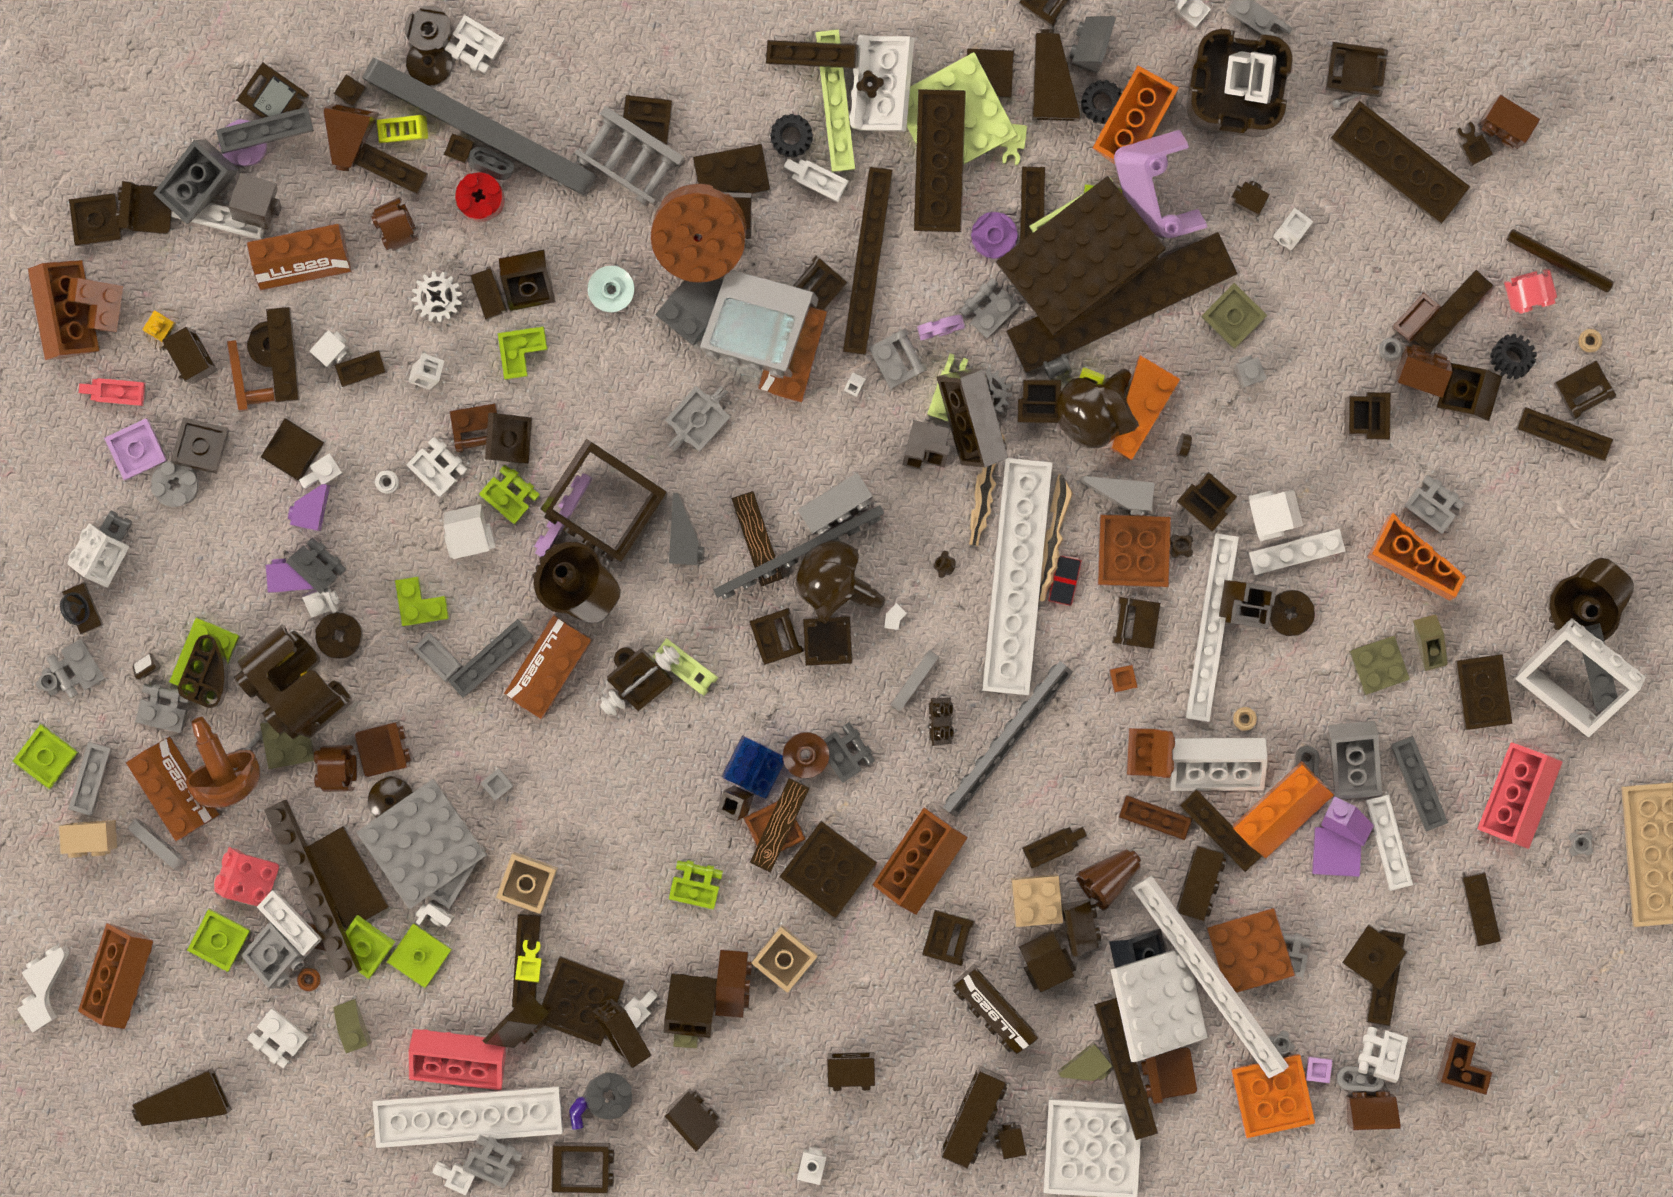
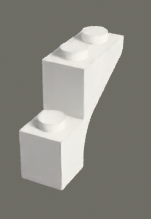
M58 945L52 947L45 952L47 955L42 960H39L38 957L26 964L28 969L22 972L36 997L34 994H31L22 1000L23 1006L17 1010L32 1033L57 1018L51 1007L50 991L69 956V949L66 945L60 948Z

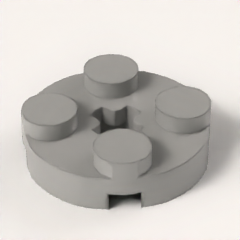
M171 461L160 465L153 473L151 479V492L159 502L169 507H180L190 503L196 497L199 490V480L195 470L190 467L173 464ZM177 477L181 487L175 488L173 491L169 482Z

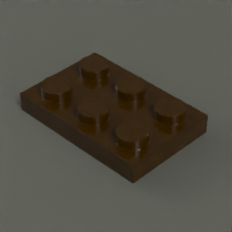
M762 144L693 157L698 184L711 185L714 189L725 193L755 194L771 191Z
M1503 654L1455 660L1464 730L1513 724Z

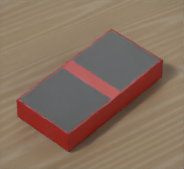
M1065 556L1058 558V568L1054 573L1048 601L1072 605L1082 560Z

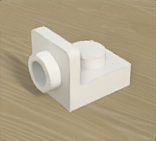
M1176 0L1174 2L1177 4L1174 11L1195 29L1211 10L1201 0Z
M1294 208L1273 238L1282 246L1292 250L1313 221Z
M330 587L321 594L316 589L302 594L303 601L311 618L330 610L332 613L337 612V604L340 603L339 597L335 590L331 591Z
M432 901L428 905L423 904L416 913V916L419 917L416 921L418 925L423 923L427 915L431 916L430 920L439 927H442V925L447 927L454 918L453 915Z

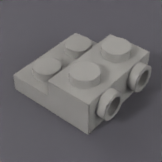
M271 922L266 925L241 955L268 988H284L291 980L289 976L293 971L296 972L304 966L305 962L303 960L306 957Z

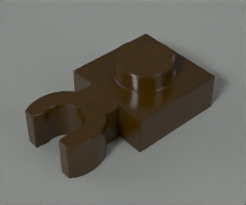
M1469 122L1467 123L1470 130L1468 134L1463 133L1460 127L1456 129V133L1459 138L1465 140L1466 143L1460 147L1470 166H1473L1492 156L1493 153L1483 134L1475 136V125Z

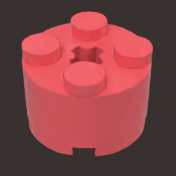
M1545 269L1542 274L1538 275L1537 271L1511 278L1512 283L1509 281L1504 282L1511 310H1515L1519 314L1532 311V306L1534 305L1546 307L1555 304L1557 294L1550 269Z

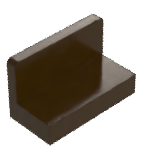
M489 266L484 271L470 275L485 320L508 313L493 268Z

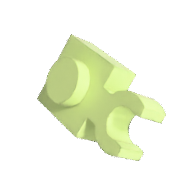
M1012 124L1018 136L1001 145V147L1007 148V151L1002 156V163L1006 164L1007 156L1012 155L1015 157V165H1018L1020 155L1017 149L1024 150L1027 126Z

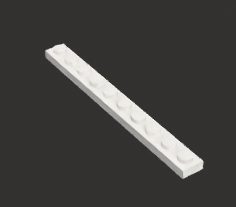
M1152 875L1132 887L1133 891L1267 1077L1271 1078L1285 1071L1288 1067L1286 1061Z

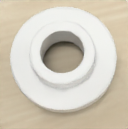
M385 470L377 475L375 485L380 492L390 494L398 488L399 479L394 472ZM385 478L391 479V485L388 487L383 484Z

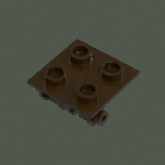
M951 697L931 698V702H929V714H931L929 716V719H931V723H929V726H931L929 728V740H932V746L952 744L954 728L951 726V716L953 715L954 708Z

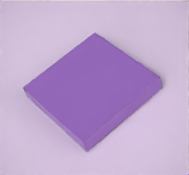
M1315 827L1312 874L1360 877L1361 845L1325 827Z

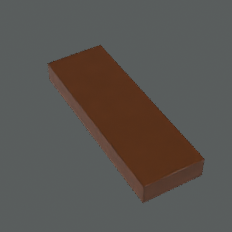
M1128 795L1125 796L1118 816L1119 818L1182 840L1186 839L1192 822L1191 817Z

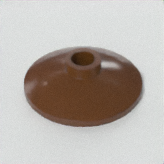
M801 732L795 734L786 742L783 749L785 767L791 774L799 778H812L819 775L826 768L829 761L828 746L815 733ZM808 750L809 755L805 758L802 757L801 752Z

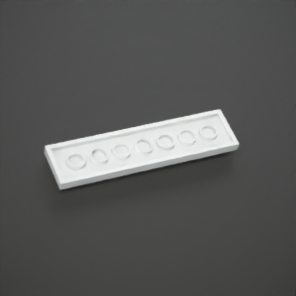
M560 1086L373 1100L376 1148L477 1140L479 1135L487 1138L491 1136L495 1139L563 1133Z

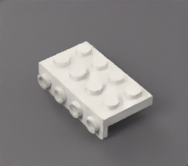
M859 35L856 43L859 45L858 67L853 69L854 87L851 92L852 109L849 115L851 128L860 131L906 132L914 38L910 36ZM866 70L872 71L874 75L878 78L881 77L884 81L883 86L877 90L875 98H869L865 92L858 91L856 88L857 82L862 80L863 73Z

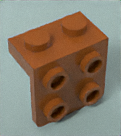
M1129 728L1127 775L1170 778L1174 770L1172 750L1175 747V737L1173 732L1160 729Z

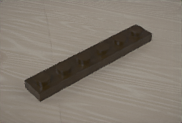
M1117 998L1094 1004L1134 1138L1139 1140L1158 1134L1137 1062H1131Z

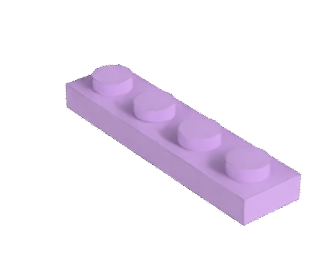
M585 473L581 477L579 475L575 477L570 486L573 488L569 497L565 495L558 506L561 508L559 512L561 515L569 519L593 478ZM550 521L548 522L546 527L549 530L545 537L541 535L534 546L537 548L535 554L541 557L545 555L547 549H551L564 527L560 522H557L556 525Z

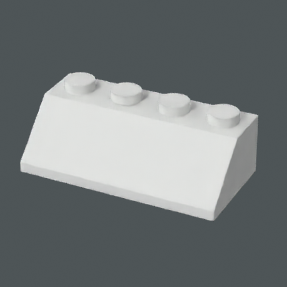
M1265 738L1175 739V747L1172 750L1174 770L1170 777L1171 791H1194L1195 789L1198 791L1264 790L1268 759Z

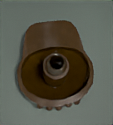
M1121 369L1111 377L1106 378L1101 385L1085 378H1075L1063 388L1057 401L1058 420L1061 429L1072 441L1082 447L1096 449L1108 445L1119 435L1136 430L1139 426L1138 421L1132 414L1124 396V389H1126L1132 377L1130 371Z
M831 540L810 549L802 560L796 575L798 594L815 609L820 622L824 624L848 600L859 605L864 603L866 606L879 609L885 604L884 596L876 589H872L869 583L855 577V569L859 560L858 550L841 541Z
M579 542L553 544L552 548L547 549L545 555L539 558L540 565H536V572L532 574L537 599L545 608L553 612L568 614L588 623H599L604 621L618 603L621 595L620 586L612 574L601 564L596 552L590 547Z
M1601 557L1591 561L1576 574L1560 580L1553 587L1548 600L1549 622L1554 623L1553 628L1555 630H1560L1571 618L1584 627L1600 623L1604 641L1607 640L1618 629L1622 612L1633 594L1634 583L1632 578L1617 564L1607 558Z

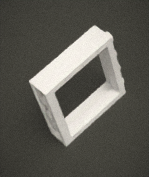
M1571 618L1521 667L1515 679L1589 738L1640 691L1646 677L1638 669L1627 663L1619 654L1607 647L1602 640L1587 631L1583 625L1581 626ZM1566 639L1627 687L1598 716L1594 715L1537 669Z

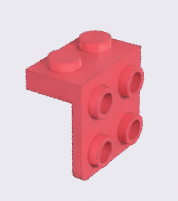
M229 847L227 853L222 858L220 874L215 878L214 891L223 898L258 906L271 892L279 865L272 861L246 855L236 848Z

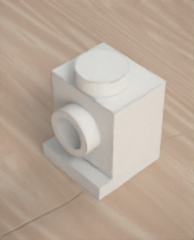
M422 353L420 359L412 366L408 382L430 390L439 382L444 360Z

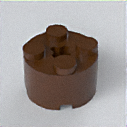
M401 197L374 208L373 216H371L376 229L381 228L383 237H381V240L386 250L392 249V251H395L419 240L418 234L413 235V229L416 227L406 205L400 206Z
M324 745L320 750H315L314 762L317 764V774H315L314 783L316 788H321L323 792H352L355 789L351 785L352 781H357L358 765L356 755H352L350 751L354 749L352 745Z

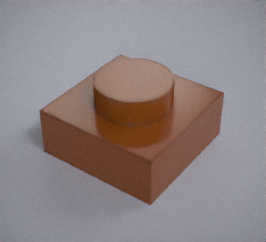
M1133 665L1109 669L1114 693L1138 688Z

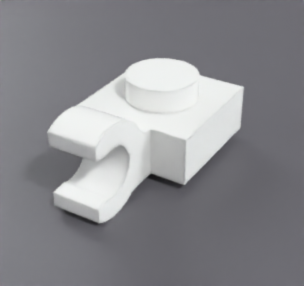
M329 453L310 465L313 472L304 476L299 481L306 489L317 481H320L321 484H327L343 473Z
M652 989L641 1000L634 996L624 1007L636 1028L651 1014L647 1007L658 996Z
M438 1161L432 1172L447 1179L444 1186L466 1195L475 1176L462 1170L463 1166L455 1163L451 1169Z

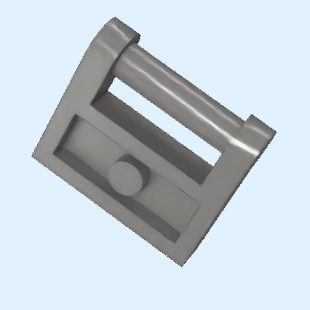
M906 328L869 347L890 389L928 370L925 364L921 363L908 338L909 333ZM898 340L914 368L910 371H907L893 345Z

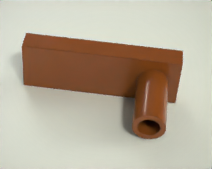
M236 340L227 341L238 412L248 411L247 405L275 401L273 387L251 391L244 390Z

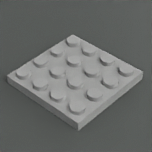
M434 778L356 832L409 909L487 855Z

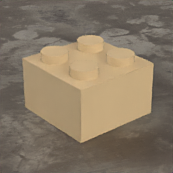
M116 820L76 822L59 826L61 854H68V858L82 857L88 855L87 852H91V856H104L111 854V850L117 848Z
M514 852L509 860L496 898L541 914L558 867Z
M1058 874L1011 878L1016 927L1063 923Z
M781 925L751 963L788 993L817 958L818 954L786 927Z

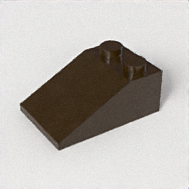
M1089 899L1061 904L1069 950L1073 957L1098 948V941H1102L1100 928H1095L1094 918H1098L1095 904L1091 905Z
M689 1088L668 1106L665 1118L696 1152L719 1127L720 1122L718 1120L720 1117L713 1108L708 1110L702 1103L705 1100L697 1090L693 1092Z

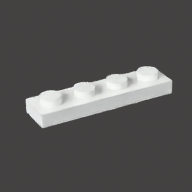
M1340 529L1256 550L1248 554L1253 573L1258 575L1345 552V547Z

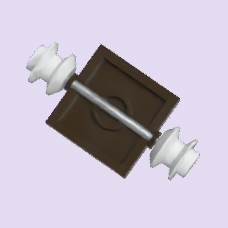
M664 645V652L662 654L659 652L655 653V661L643 648L639 649L607 676V681L618 692L610 690V697H601L602 703L600 705L604 712L608 715L616 716V709L618 707L625 709L624 699L637 711H640L673 683V679L664 670L671 671L672 663L679 664V653L672 646L667 647Z

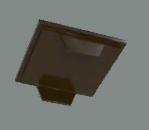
M284 418L261 458L299 481L305 475L324 442Z

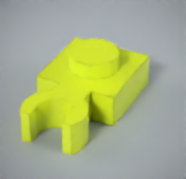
M525 940L523 942V950L526 954L525 956H518L515 980L539 983L542 959L535 958V956L539 953L541 945L540 942H537L536 948L529 950L527 948L528 940Z

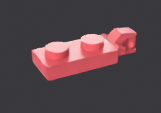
M97 378L92 379V385L79 384L78 393L91 394V400L96 402L144 406L146 383Z

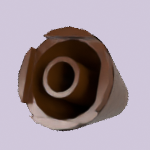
M1125 849L1080 870L1075 874L1077 876L1076 880L1089 899L1092 897L1098 901L1095 903V906L1105 911L1141 868L1139 863L1141 859L1134 850L1130 852Z

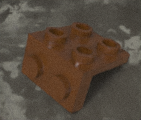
M400 721L355 733L365 776L370 777L411 766L412 755L410 749L406 748L404 739H407L404 725H400Z
M1188 1047L1177 1048L1141 1061L1143 1076L1147 1075L1149 1083L1145 1085L1147 1098H1151L1153 1104L1163 1103L1162 1099L1197 1092L1193 1061Z

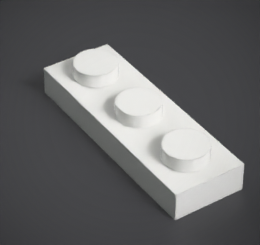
M272 890L257 906L303 956H307L322 940L276 890Z

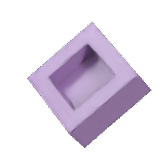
M1308 1056L1306 1080L1330 1083L1332 1059Z

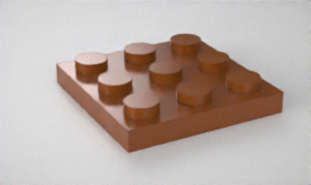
M1100 515L1098 585L1169 587L1171 517Z
M1275 908L1207 927L1219 969L1236 993L1296 975Z

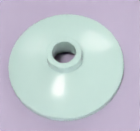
M605 266L595 271L588 283V296L593 305L604 312H618L626 308L634 296V283L631 276L624 269L617 266ZM609 286L616 287L614 294L607 292Z

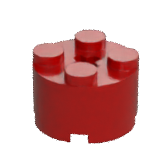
M482 172L467 174L456 188L455 199L458 208L473 221H489L499 215L504 207L505 195L503 189L496 179L489 174ZM482 192V194L485 196V199H480L479 203H477L478 200L475 198L476 194L479 195Z

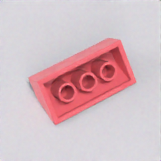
M1511 742L1477 829L1529 849L1561 768L1562 761Z
M413 1029L409 1047V1080L502 1090L506 1047L485 1044L482 1041L485 1037Z

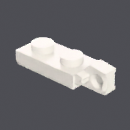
M787 159L784 165V169L793 173L792 179L796 180L797 183L836 202H839L848 183V180L808 160L804 161L801 159L798 164Z

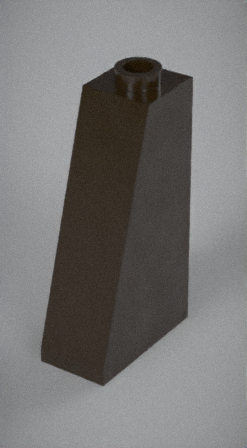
M1041 29L1040 33L1035 34L1032 120L1079 122L1080 111L1060 34L1054 33L1052 29Z
M213 1068L139 1100L132 1105L134 1108L132 1109L133 1117L136 1122H140L141 1126L220 1116L232 1110Z

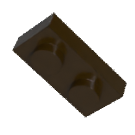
M380 350L335 365L343 388L387 373Z

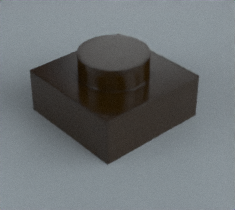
M346 74L333 94L355 107L367 87Z
M452 133L444 156L467 164L469 153L473 149L475 142Z

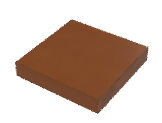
M778 801L744 817L756 845H758ZM796 819L781 851L806 839Z

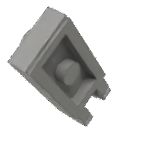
M1233 0L1226 10L1229 15L1259 35H1272L1282 39L1279 35L1269 31L1273 24L1285 33L1290 34L1292 31L1288 24L1277 19L1276 15L1254 0Z

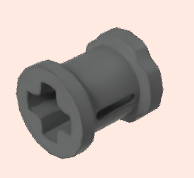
M1064 353L1061 354L1060 358L1050 362H1043L1050 380H1054L1055 377L1066 372L1072 373Z

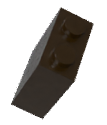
M671 973L664 1019V1033L711 1038L717 978Z

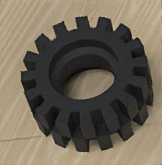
M1098 80L1095 83H1091L1082 96L1081 106L1083 113L1086 114L1088 119L1093 120L1094 123L1105 124L1121 97L1122 90L1114 82L1110 83L1109 80ZM1100 93L1109 95L1112 100L1111 107L1106 111H1100L1094 106V98Z
M783 115L772 125L770 132L774 149L780 155H785L788 158H795L798 155L805 154L813 140L811 126L800 115ZM795 127L800 131L801 138L796 144L790 145L784 142L782 134L786 128Z
M1507 334L1498 341L1490 354V358H1493L1490 362L1492 365L1496 364L1494 368L1496 372L1498 370L1502 371L1499 375L1503 377L1507 374V379H1511L1514 376V380L1519 377H1524L1530 371L1537 360L1535 358L1537 352H1532L1535 347L1534 345H1528L1531 342L1529 339L1523 341L1524 336L1522 335L1517 338L1516 334L1511 336ZM1506 351L1516 353L1521 362L1512 361Z

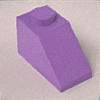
M321 484L295 501L294 506H290L288 512V519L291 520L290 525L321 531L330 485Z
M286 558L273 559L272 564L266 565L268 593L315 589L286 563Z
M1335 796L1321 826L1364 846L1374 826L1356 806Z

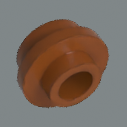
M313 968L303 969L297 977V983L304 991L315 990L321 982L319 972ZM307 975L313 977L312 983L306 982L305 978Z

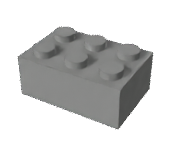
M857 472L799 508L798 511L812 534L818 533L820 536L831 529L829 524L836 520L841 523L851 517L850 511L858 508L860 511L871 504L869 500L873 496Z

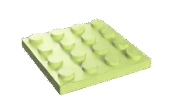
M974 52L910 86L907 128L916 145L918 89L966 91L964 165L1018 136Z

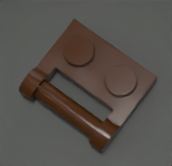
M496 403L449 411L457 453L463 452L467 448L486 445L487 436L462 440L461 433L487 429L488 413H498Z

